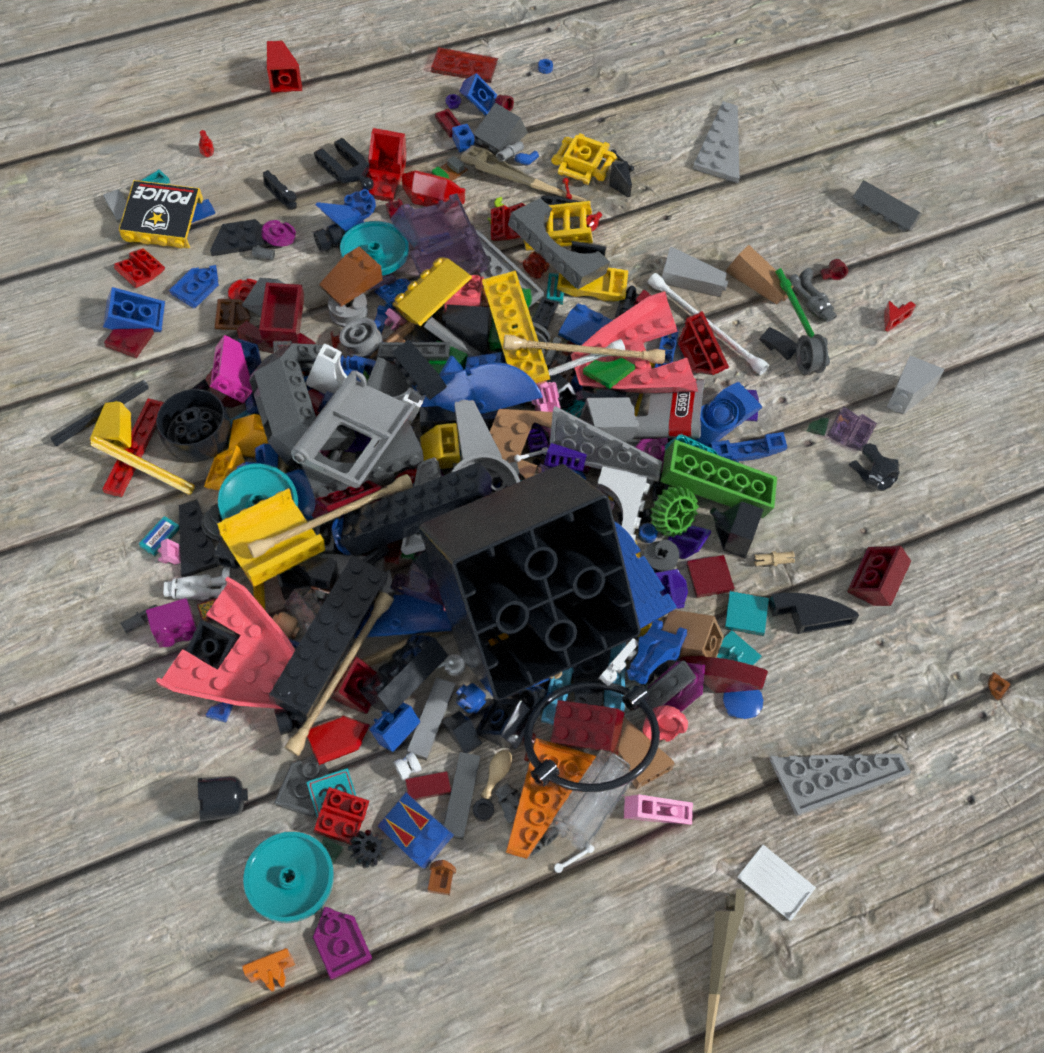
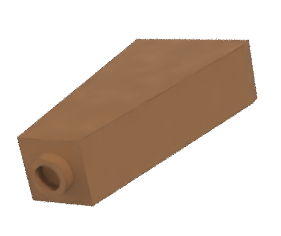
M750 245L726 269L728 274L776 305L781 300L785 301L788 298L786 292L780 286L781 282L775 272L776 270Z
M624 717L618 754H615L627 774L643 760L648 752L651 740ZM658 747L656 755L648 768L631 782L637 790L670 772L675 763Z

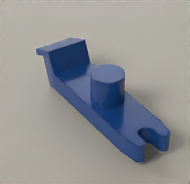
M379 305L374 322L377 330L382 335L385 327L384 322L388 318V315L385 313L389 307Z

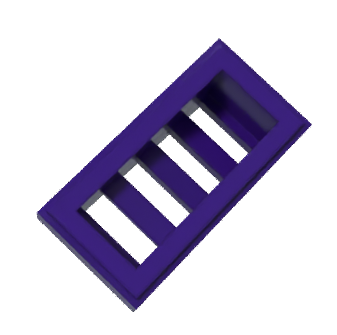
M533 423V427L538 428L530 430L526 439L529 453L540 451L544 447L549 448L542 425Z
M551 443L547 450L544 464L552 467L564 464L572 470L583 471L587 454Z

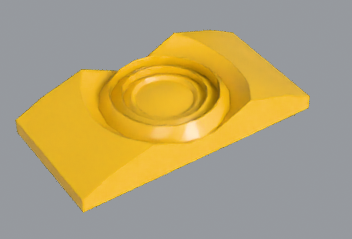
M608 267L605 275L578 290L559 273L557 289L574 297L593 296L602 301L625 300L628 270Z

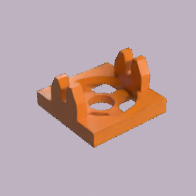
M285 948L247 963L242 968L244 975L251 983L261 979L273 992L275 991L273 979L278 980L281 988L285 987L286 977L284 969L294 966L295 962L289 950Z

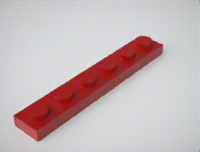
M150 398L147 399L131 431V447L123 448L124 450L142 458L157 427V414L164 402ZM117 459L102 489L103 492L122 498L136 468Z

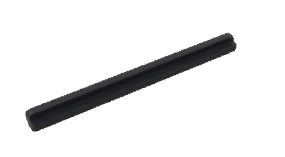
M141 380L106 403L118 401L126 404L148 390L149 386L145 380ZM105 403L50 438L55 446H59L97 422Z

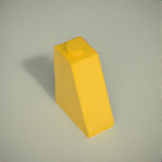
M121 402L105 403L90 440L94 436H98L122 449L130 448L131 412Z

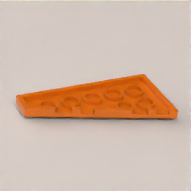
M536 738L533 746L541 763L546 759H551L559 769V777L578 783L596 758L594 755ZM531 762L528 765L506 853L525 859L529 857L573 792L552 782H549L545 787L537 785L531 777V771L535 769Z

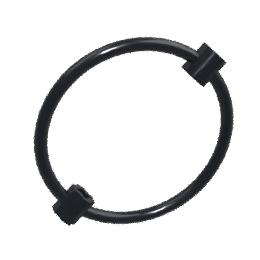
M582 681L558 688L544 697L530 713L524 729L525 751L535 768L531 771V777L535 780V783L540 787H545L549 782H552L557 786L572 791L602 792L621 787L641 775L653 761L660 741L659 724L654 711L646 702L649 700V694L642 685H636L630 690L615 683L607 686L603 681ZM584 689H603L624 695L622 696V702L630 711H636L640 707L650 723L651 742L643 760L627 774L607 782L578 783L559 777L560 772L556 764L551 759H546L541 763L532 743V732L538 716L555 699Z

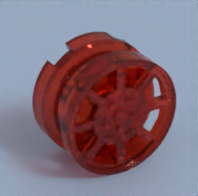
M533 251L523 261L525 271L535 279L541 278L543 273H546L550 268V264L536 251Z

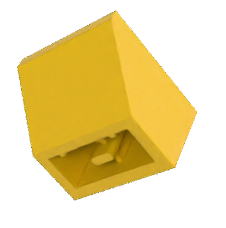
M456 423L437 425L420 437L424 461L435 457L439 462L440 469L453 468V463L460 462Z

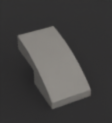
M117 189L104 194L103 197L118 223L122 220L127 202L120 190Z

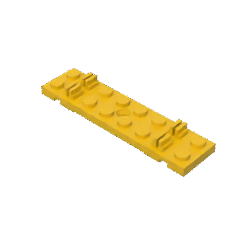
M516 270L482 279L506 363L525 372L535 383L550 380L549 371L541 349L530 347L515 350L503 349L505 334L515 335L527 341L538 342Z

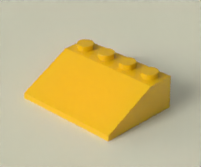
M439 257L433 262V266L429 270L426 269L420 274V278L417 281H413L408 285V290L395 297V302L392 305L404 319L421 326L463 287L472 276L450 259Z

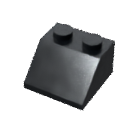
M493 698L476 728L478 736L502 748L517 749L524 736L525 725L532 711L521 700L503 699L496 701Z

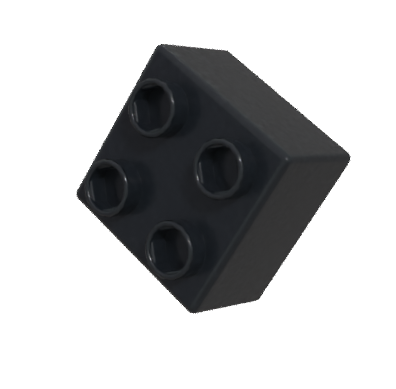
M564 464L557 465L428 520L419 527L460 656L496 701L510 697L631 640L641 632L609 498ZM506 633L509 636L501 640L498 635ZM492 638L496 643L493 646H491L488 642V640Z

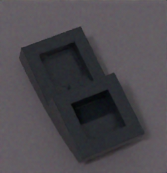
M768 327L759 338L770 351L776 349L786 360H789L796 352L797 344L783 333L771 327Z

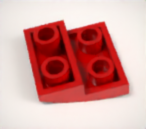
M520 203L511 207L502 205L491 209L492 241L521 238L508 226L511 213L525 206V204Z
M144 248L129 253V259L114 263V269L135 288L150 282L165 270V267Z
M329 787L313 833L352 845L350 839L354 836L356 837V833L360 831L370 801Z

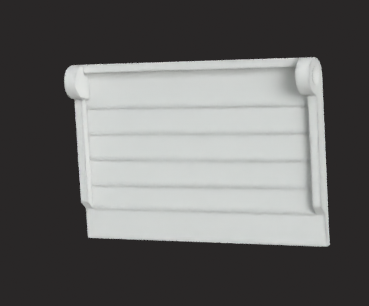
M764 845L761 846L738 876L742 882L789 921L795 917L816 888Z

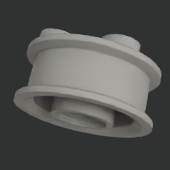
M364 293L342 307L331 297L328 299L330 318L339 326L345 327L349 322L358 318H366L368 315L367 300Z
M358 318L349 322L342 329L339 339L342 345L345 346L349 356L353 357L355 355L367 358L379 348V342H382V335L377 330V326L372 319Z

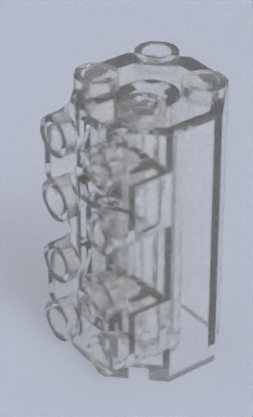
M601 750L578 783L592 784L611 781L630 772L629 768L631 766L614 753L609 752L607 755H604L605 751ZM634 780L608 791H572L553 818L552 824L560 833L558 836L571 840V844L578 850L582 851L584 847L589 848L603 830L605 823L615 808L619 806L626 796Z

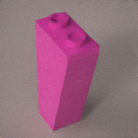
M224 335L215 347L210 387L244 403L253 390L249 381L250 376L241 343Z

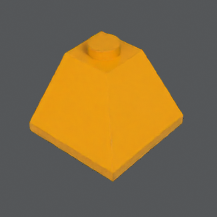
M253 414L233 420L229 449L238 446L242 456L256 458L255 448L262 444H269L260 415Z
M238 446L223 451L214 457L204 484L205 488L219 491L226 477L236 470L237 466L245 463Z

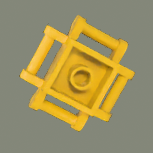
M579 133L574 139L564 137L561 147L556 155H553L551 162L554 165L560 164L558 175H566L589 185L592 176L596 177L599 181H604L612 162H615L617 156L615 153L608 151L610 143H602ZM602 158H605L606 161L601 170L597 169Z

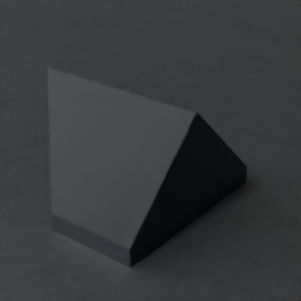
M628 161L612 162L609 186L626 197H630L632 189Z

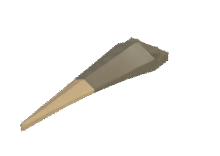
M472 145L461 154L460 161L470 166L476 165L475 169L479 172L564 198L566 197L567 193L565 191L548 185L505 161L499 162L496 155L486 149ZM571 194L572 200L586 201L582 197Z
M736 888L729 893V896L725 897L724 908L728 911H715L704 1053H712L715 1021L723 980L733 943L744 914L745 889Z

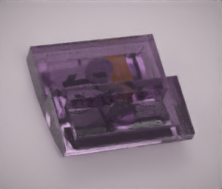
M843 406L839 410L827 436L847 447L862 451L863 445L867 444L877 423L863 413L857 416Z

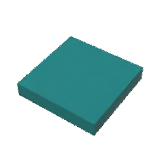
M730 591L724 629L764 636L769 598Z

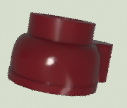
M500 94L496 97L495 103L511 111L514 106V99L509 95Z
M834 259L829 263V268L822 269L820 273L824 280L830 277L833 280H841L848 274V267L840 259Z

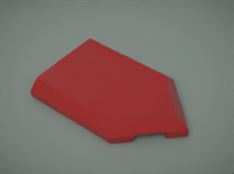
M342 715L312 726L306 738L318 764L321 765L358 751L370 724Z

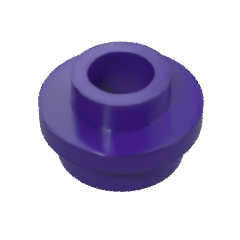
M450 94L446 97L445 102L450 109H456L461 104V98L456 94Z

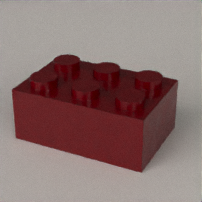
M266 282L259 327L262 341L299 343L304 304L302 285Z
M558 700L551 742L562 746L618 754L624 712L618 708Z

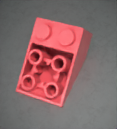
M471 275L472 278L445 302V312L447 304L482 307V279L484 277Z

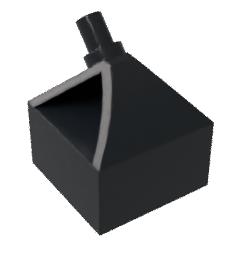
M741 501L725 512H719L715 507L710 510V514L714 517L715 529L723 551L746 558L764 509Z

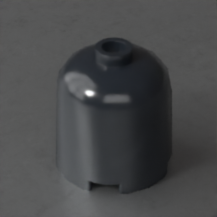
M235 776L198 778L200 822L235 817L242 812L244 801H248V789L243 788L239 778Z

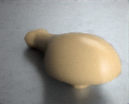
M501 750L493 756L489 765V778L485 789L481 792L482 798L489 800L496 783L509 772L512 755L508 750Z

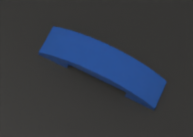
M784 432L766 434L764 439L730 443L729 440L711 442V448L719 456L735 462L768 457L785 451L788 448Z

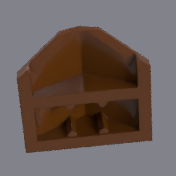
M241 299L217 300L215 329L237 330L245 321L250 323V313L247 308L242 306L243 301Z

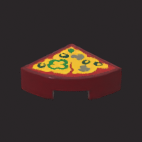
M216 598L197 604L201 619H210L206 614L216 601Z

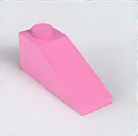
M645 795L625 796L624 818L692 825L693 803Z

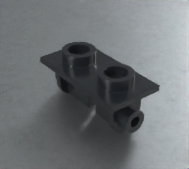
M631 285L627 288L625 300H620L615 314L616 318L635 306L633 303L640 295L637 294L635 286Z

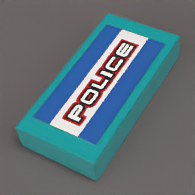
M164 516L142 539L139 546L153 556H156L159 553L158 549L161 547V541L165 539L170 540L179 531V525Z

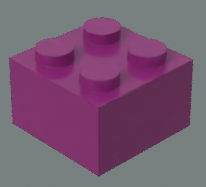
M187 598L146 610L151 632L160 648L171 647L175 643L192 639L197 624Z

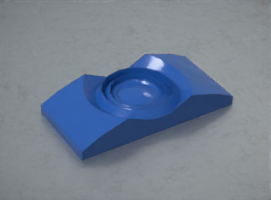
M738 381L723 389L709 403L701 406V437L694 439L703 445L711 447V442H718L762 409V405Z

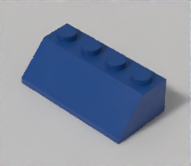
M578 303L570 310L558 335L580 346L613 320Z

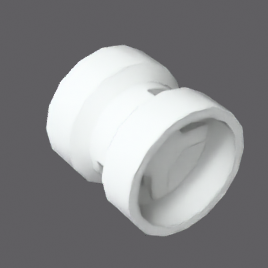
M413 752L406 754V757L393 761L402 780L408 778L409 774L422 770Z

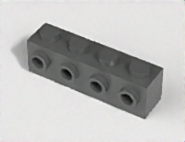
M865 180L862 181L853 196L856 199V204L861 207L865 205L870 207V212L875 215L879 213L884 215V220L891 224L893 221L898 223L897 227L905 232L907 229L912 231L923 214Z

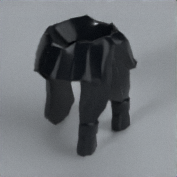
M868 443L863 445L862 454L871 461V471L864 469L857 460L851 461L849 466L860 475L868 488L877 491L891 488L900 474L898 460L884 457L874 444Z

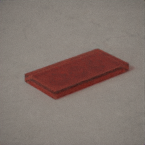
M438 47L431 66V72L465 79L477 73L485 82L491 83L498 58Z

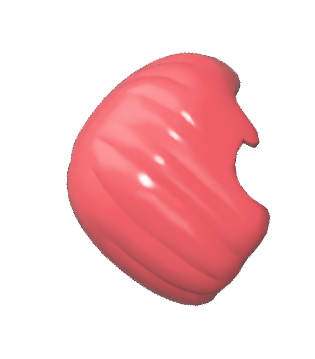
M668 705L657 706L652 709L659 724L660 740L670 742L678 734H683L687 731L688 720L679 709ZM646 717L643 724V734L651 740V727Z

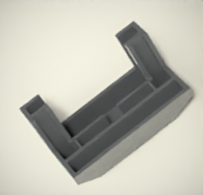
M292 343L266 357L249 378L268 443L284 463L293 468L297 464L300 467L301 464L293 460L291 450L316 419L302 372H311L323 345ZM339 425L321 450H347L356 439L354 430L345 425Z

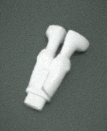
M225 567L222 575L212 578L210 575L204 574L174 578L172 581L164 582V597L172 596L173 599L187 598V600L200 601L218 598L227 585L225 579L229 577L234 580L232 568ZM211 587H221L220 589H211Z

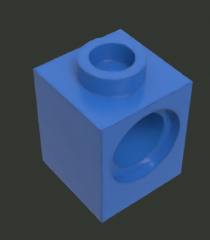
M468 124L452 127V139L459 152L466 151L472 145L474 146V135Z

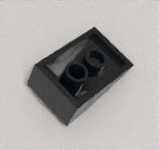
M201 619L186 651L218 670L240 636L212 619Z

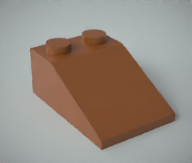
M357 247L347 253L321 281L319 286L342 307L383 281L381 266L361 247Z

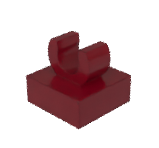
M400 198L397 199L398 201L392 202L389 200L388 203H385L390 220L406 217V211Z

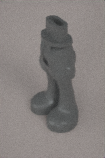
M806 268L799 276L794 274L788 279L792 286H794L792 290L806 302V307L812 313L816 314L820 319L823 318L826 323L837 317L827 295L820 293L812 285L811 279L814 273L811 268Z
M506 783L497 789L495 794L499 798L498 803L503 809L504 818L509 824H513L521 794L516 788L513 789L509 783ZM548 828L540 839L541 842H538L529 856L538 853L543 848L542 843L544 846L552 843L560 834L558 828Z

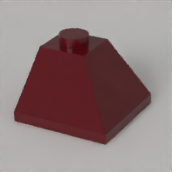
M354 657L330 697L339 704L367 714L371 704L359 690L363 687L364 682L373 677L377 672L358 657Z

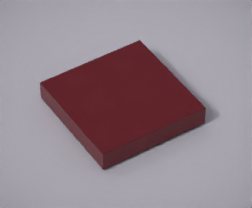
M724 555L687 561L686 565L696 598L729 593L730 591L734 592L735 587Z

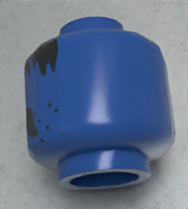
M470 683L468 686L463 684L456 692L459 695L456 698V703L468 714L472 712L476 714L487 702L484 700L486 694L474 683Z

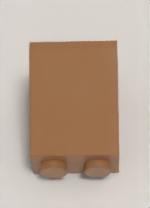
M678 610L668 613L663 621V631L676 635L680 627L687 629V636L677 659L681 660V657L686 656L717 658L724 636L715 616Z

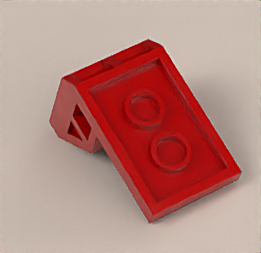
M377 128L372 129L368 158L370 169L366 177L371 178L374 182V186L369 190V193L376 200L394 201L406 166L405 133Z

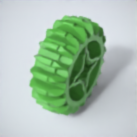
M676 485L668 487V490H663L662 495H657L658 500L654 501L655 506L651 508L653 513L650 515L653 519L651 523L658 532L665 536H681L682 532H687V528L691 527V523L695 521L694 517L698 515L696 512L699 508L696 504L698 500L693 492L685 487Z

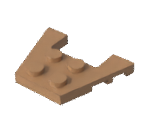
M499 409L490 434L501 453L502 459L508 460L509 463L516 462L514 456L521 455L532 424L536 423L551 429L553 412ZM522 459L517 462L519 473L526 479L534 476L537 465Z

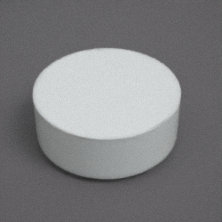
M450 655L445 661L453 657L455 663L453 665H445V670L449 675L458 676L464 671L465 662L459 655Z

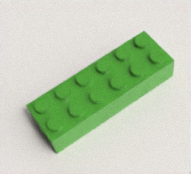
M674 440L666 449L661 482L671 486L685 487L693 492V494L730 507L735 506L741 501L764 509L761 518H764L774 509L777 485L776 476L678 440Z

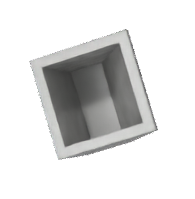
M910 355L897 381L887 408L901 414L906 413L933 392L944 372V368Z
M587 398L579 418L621 441L633 439L635 432L639 428V422L635 418L634 406L631 405L630 398Z

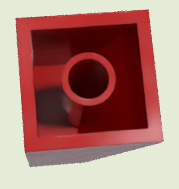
M283 40L267 41V72L271 92L303 91L299 64Z

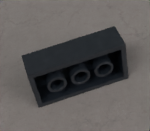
M412 635L401 649L393 653L392 658L387 663L378 668V672L373 677L364 682L363 687L359 691L374 709L392 714L449 655L435 637Z

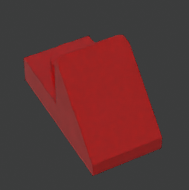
M888 301L884 310L885 331H890L909 318L916 305L910 301L906 305L902 304L897 308L891 301Z

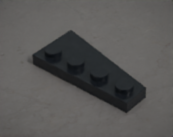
M197 499L179 505L182 577L192 576L220 566L217 565L215 560V548L212 539L202 530L201 521L203 514Z
M612 649L573 666L574 683L602 681L599 677L609 666ZM584 689L574 691L575 703L601 706L604 690Z

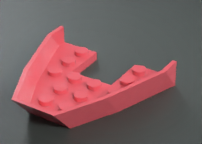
M665 291L645 298L602 327L581 346L605 348L611 342L621 339L627 351H646L644 342L678 332ZM573 352L571 354L572 361L586 355L588 356L590 353ZM602 356V358L600 357L596 360L601 362L615 361L621 357ZM624 356L622 357L623 359L635 365V370L610 388L630 393L698 392L697 383L687 358L652 369L648 360ZM593 361L574 367L579 385L595 389H608L583 374V369Z
M227 577L225 579L227 585L206 615L240 637L219 669L213 668L182 649L162 679L157 678L156 682L159 686L173 692L233 705L283 709L269 701V694L295 652V649L285 633L243 585Z

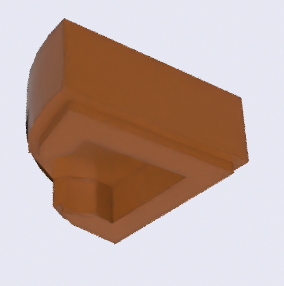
M993 672L989 677L988 686L991 694L999 701L1011 684Z

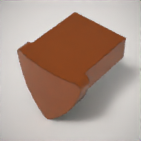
M446 860L434 861L430 865L431 875L428 892L450 896L453 874H456L457 869Z

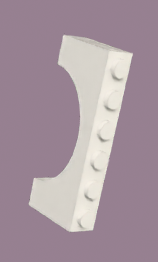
M324 343L305 384L324 394L326 391L335 393L347 377L340 362L342 352ZM409 387L405 393L394 398L410 405L413 403L417 404L408 417L411 425L426 396H421L419 392Z
M602 467L598 489L609 495L618 504L623 515L622 527L635 541L636 535H634V531L639 528L641 518L638 517L639 512H643L645 506L643 497L644 494L648 495L650 484L647 483V476Z

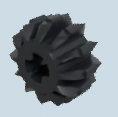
M371 830L359 831L356 833V837L354 836L350 839L352 845L348 846L347 850L353 852L349 858L356 859L355 865L358 866L362 863V867L366 869L369 866H376L378 861L383 860L384 856L382 853L385 852L386 848L381 846L384 839H377L379 833L376 832L372 835Z

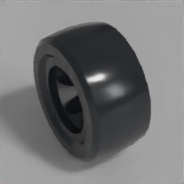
M189 389L178 392L162 404L157 414L156 422L160 439L165 448L179 460L186 462L208 460L220 453L230 440L231 423L229 415L223 403L209 391ZM209 427L207 431H203V428ZM196 434L195 438H190L191 435Z

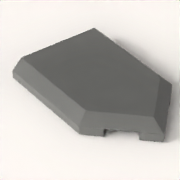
M314 753L303 760L291 763L274 803L300 814L315 817L316 812L306 782L328 775L329 772L325 763L319 765Z

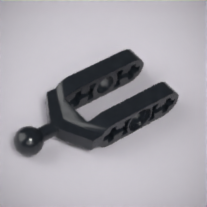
M340 138L334 141V146L337 152L353 166V168L347 171L324 149L321 148L314 152L317 163L338 182L360 181L363 189L369 191L373 188V180L369 177L365 178L370 169L369 163L345 139Z

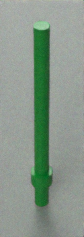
M782 268L777 269L775 272L781 282L782 290L786 292L807 336L813 337L815 334L791 288L790 280L786 278Z

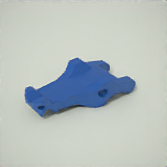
M654 620L648 632L644 636L639 637L638 654L631 663L630 669L626 670L629 680H635L639 684H646L649 675L660 664L667 660H676L680 655V649L687 636V629L680 627L675 635L661 630L663 622Z

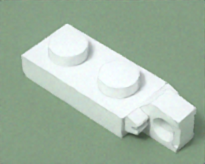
M632 639L602 673L599 679L607 686L612 684L617 679L616 672L620 673L627 665L624 661L626 659L630 661L637 653L634 649L639 642Z

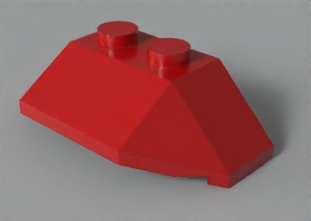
M416 170L402 174V188L413 204L446 211L465 203V189L460 188L448 178Z
M703 311L686 318L678 345L684 358L688 359L691 371L693 373L715 375L728 369L729 365Z

